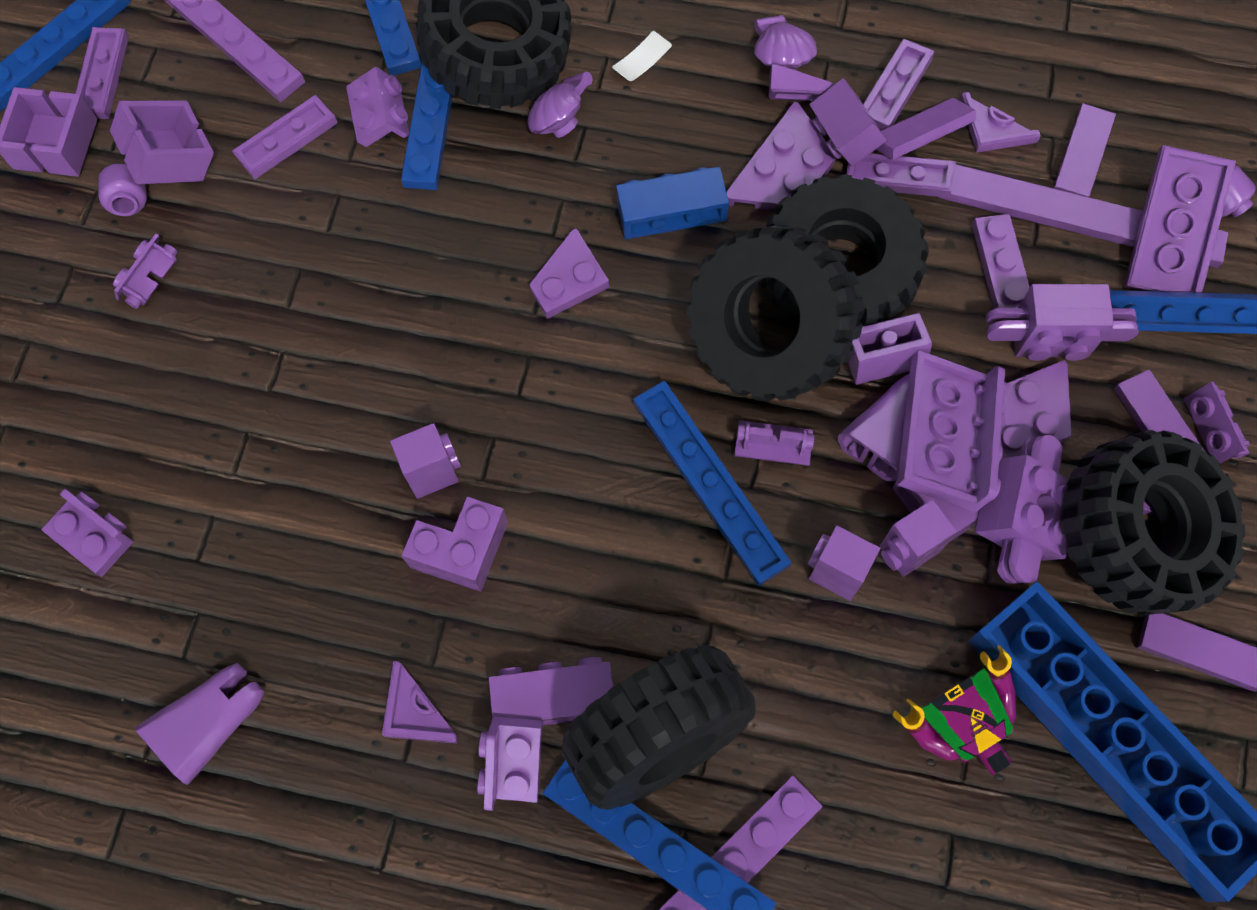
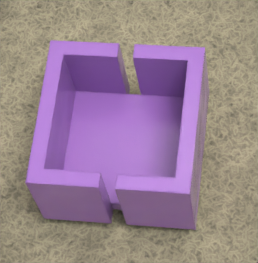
M14 87L0 124V155L15 170L43 173L45 168L50 174L79 177L96 126L97 117L81 94L50 91L48 97L44 90Z
M187 101L118 102L110 133L121 155H126L124 161L136 184L203 181L214 154L202 129H197L199 123Z

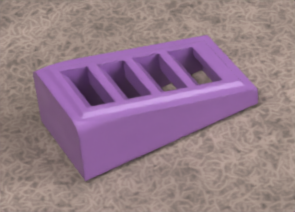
M772 64L769 74L768 98L775 100L814 101L834 86L835 83L778 64Z

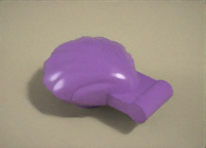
M784 15L755 19L754 29L760 37L755 44L754 54L764 65L778 64L797 71V68L807 65L816 56L817 46L814 38L805 30L787 23Z
M586 71L566 78L563 83L550 87L534 102L528 115V127L531 133L536 135L553 133L557 138H560L572 131L578 123L575 115L580 109V95L587 86L592 84V75Z

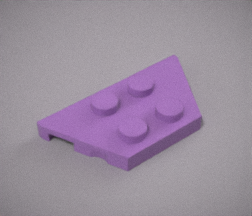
M794 102L727 190L729 206H734V202L755 204V209H775L783 198L787 196L791 198L792 190L805 183L807 185L813 184L814 179L825 177L835 164L836 157L799 103Z
M1065 360L1007 383V391L1003 398L1002 413L1005 415V422L1001 430L1000 445L1003 447L1001 459L1021 456L1024 441L1029 438L1052 435L1060 443H1063L1071 437L1068 364Z

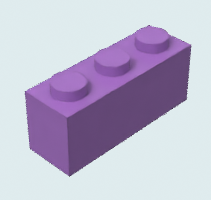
M589 657L578 660V666L562 667L561 662H550L538 665L539 671L524 673L520 667L501 669L498 671L499 676L489 677L492 719L493 716L542 720L543 726L572 722L586 710V707L613 687L610 661L602 662L601 657Z

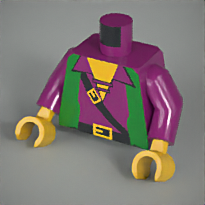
M1000 645L997 646L1000 654L995 661H991L984 651L980 654V659L989 670V673L983 668L922 707L907 699L906 702L911 706V710L905 717H902L896 710L893 712V717L907 728L922 749L947 761L958 759L960 762H967L978 755L991 775L1000 772L1012 764L1011 759L999 741L1014 732L1012 724L1017 718L1015 687L1009 670L1012 660Z

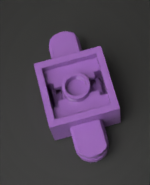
M1032 284L1018 308H995L986 314L987 338L989 340L1014 341L1015 357H1028L1034 361L1045 360L1049 357H1065L1070 361L1082 360L1089 357L1101 341H1128L1136 337L1139 331L1136 323V311L1134 309L1112 308L1109 284Z
M1052 435L1026 439L1021 456L1000 460L998 479L1001 481L1000 491L997 497L983 506L979 512L975 532L1002 547L997 571L1001 579L1009 584L1035 582L1038 578L1041 561L1066 559V547H1068L1066 536L1065 534L1062 535L1061 521L1064 519V509H1061V502L1064 493L1068 490L1066 485L1068 479L1058 474L1063 447L1059 440Z

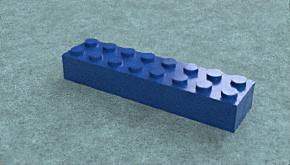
M1038 581L1025 590L967 641L979 655L984 651L991 661H995L999 657L1000 653L997 646L1003 647L1012 660L1009 670L1014 683L1015 694L1205 902H1229L1257 874V811Z

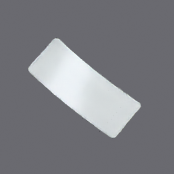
M652 31L638 47L624 59L613 65L612 68L628 81H633L652 67L671 48L672 44L655 31Z

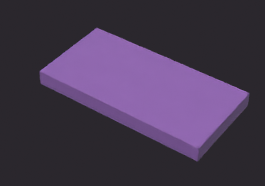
M1165 145L1159 148L1124 283L1125 288L1139 291L1202 293L1236 163L1235 160Z

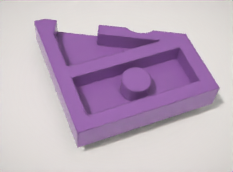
M576 228L569 233L529 286L532 295L548 319L608 289L609 280Z

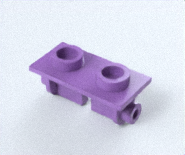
M156 233L150 242L143 240L133 255L136 259L129 270L123 268L113 282V286L116 287L114 290L116 300L119 301L125 295L127 296L125 302L131 307L138 309L140 305H145L158 287V283L148 278V275L152 273L163 280L173 264L176 263L177 258L175 256L178 251L168 244H165L163 248L159 246V235Z
M1213 381L1185 397L1184 402L1208 452L1222 463L1232 457L1238 459L1248 455L1250 452L1247 447L1250 446V443L1245 440L1238 424L1234 423L1231 418L1234 415L1224 397L1226 395L1225 391H1219L1218 386Z
M739 420L734 456L809 466L811 449H813L814 445L813 430Z

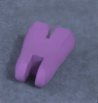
M910 373L896 381L872 406L859 415L838 436V443L841 449L858 462L863 463L871 452L874 453L867 467L885 481L895 482L898 479Z
M239 663L220 670L200 686L162 708L135 727L139 736L172 774L186 785L192 782L230 735L252 714L265 694L257 682H252L244 686L230 699L226 697L247 675V671Z

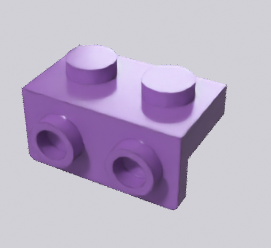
M374 67L346 86L356 140L359 144L368 147L391 131L402 138L409 135L408 115L404 109L401 95L402 87L396 77L387 74L378 67Z

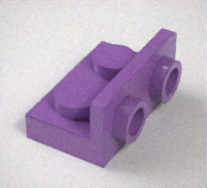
M64 489L59 495L66 499L67 502L41 530L95 574L103 577L134 541L122 533L127 526L108 512L104 518L99 515L95 510L100 505L81 491L75 496Z
M493 716L488 732L482 731L479 742V757L486 758L485 769H480L478 794L484 795V810L493 811L496 799L537 803L540 788L542 720Z

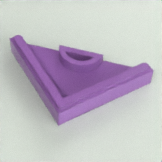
M969 92L962 93L960 102L976 110V120L968 124L976 153L1033 144L1039 141L1041 137L1039 130H1029L1014 122V117L992 105L988 108L972 99Z
M393 661L382 736L458 744L459 737L399 661Z

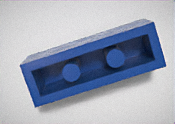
M702 167L692 172L676 175L664 174L654 179L643 181L630 180L624 184L616 185L617 207L625 240L727 221L729 200L720 167L710 169Z

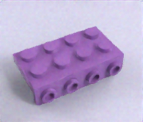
M920 350L915 353L911 358L897 486L973 512H977L997 497L1001 487V481L998 479V469L1003 454L1000 439L1001 430L1005 422V415L1002 413L1003 398L1007 391V383L1004 382V368L995 366L988 374H984Z

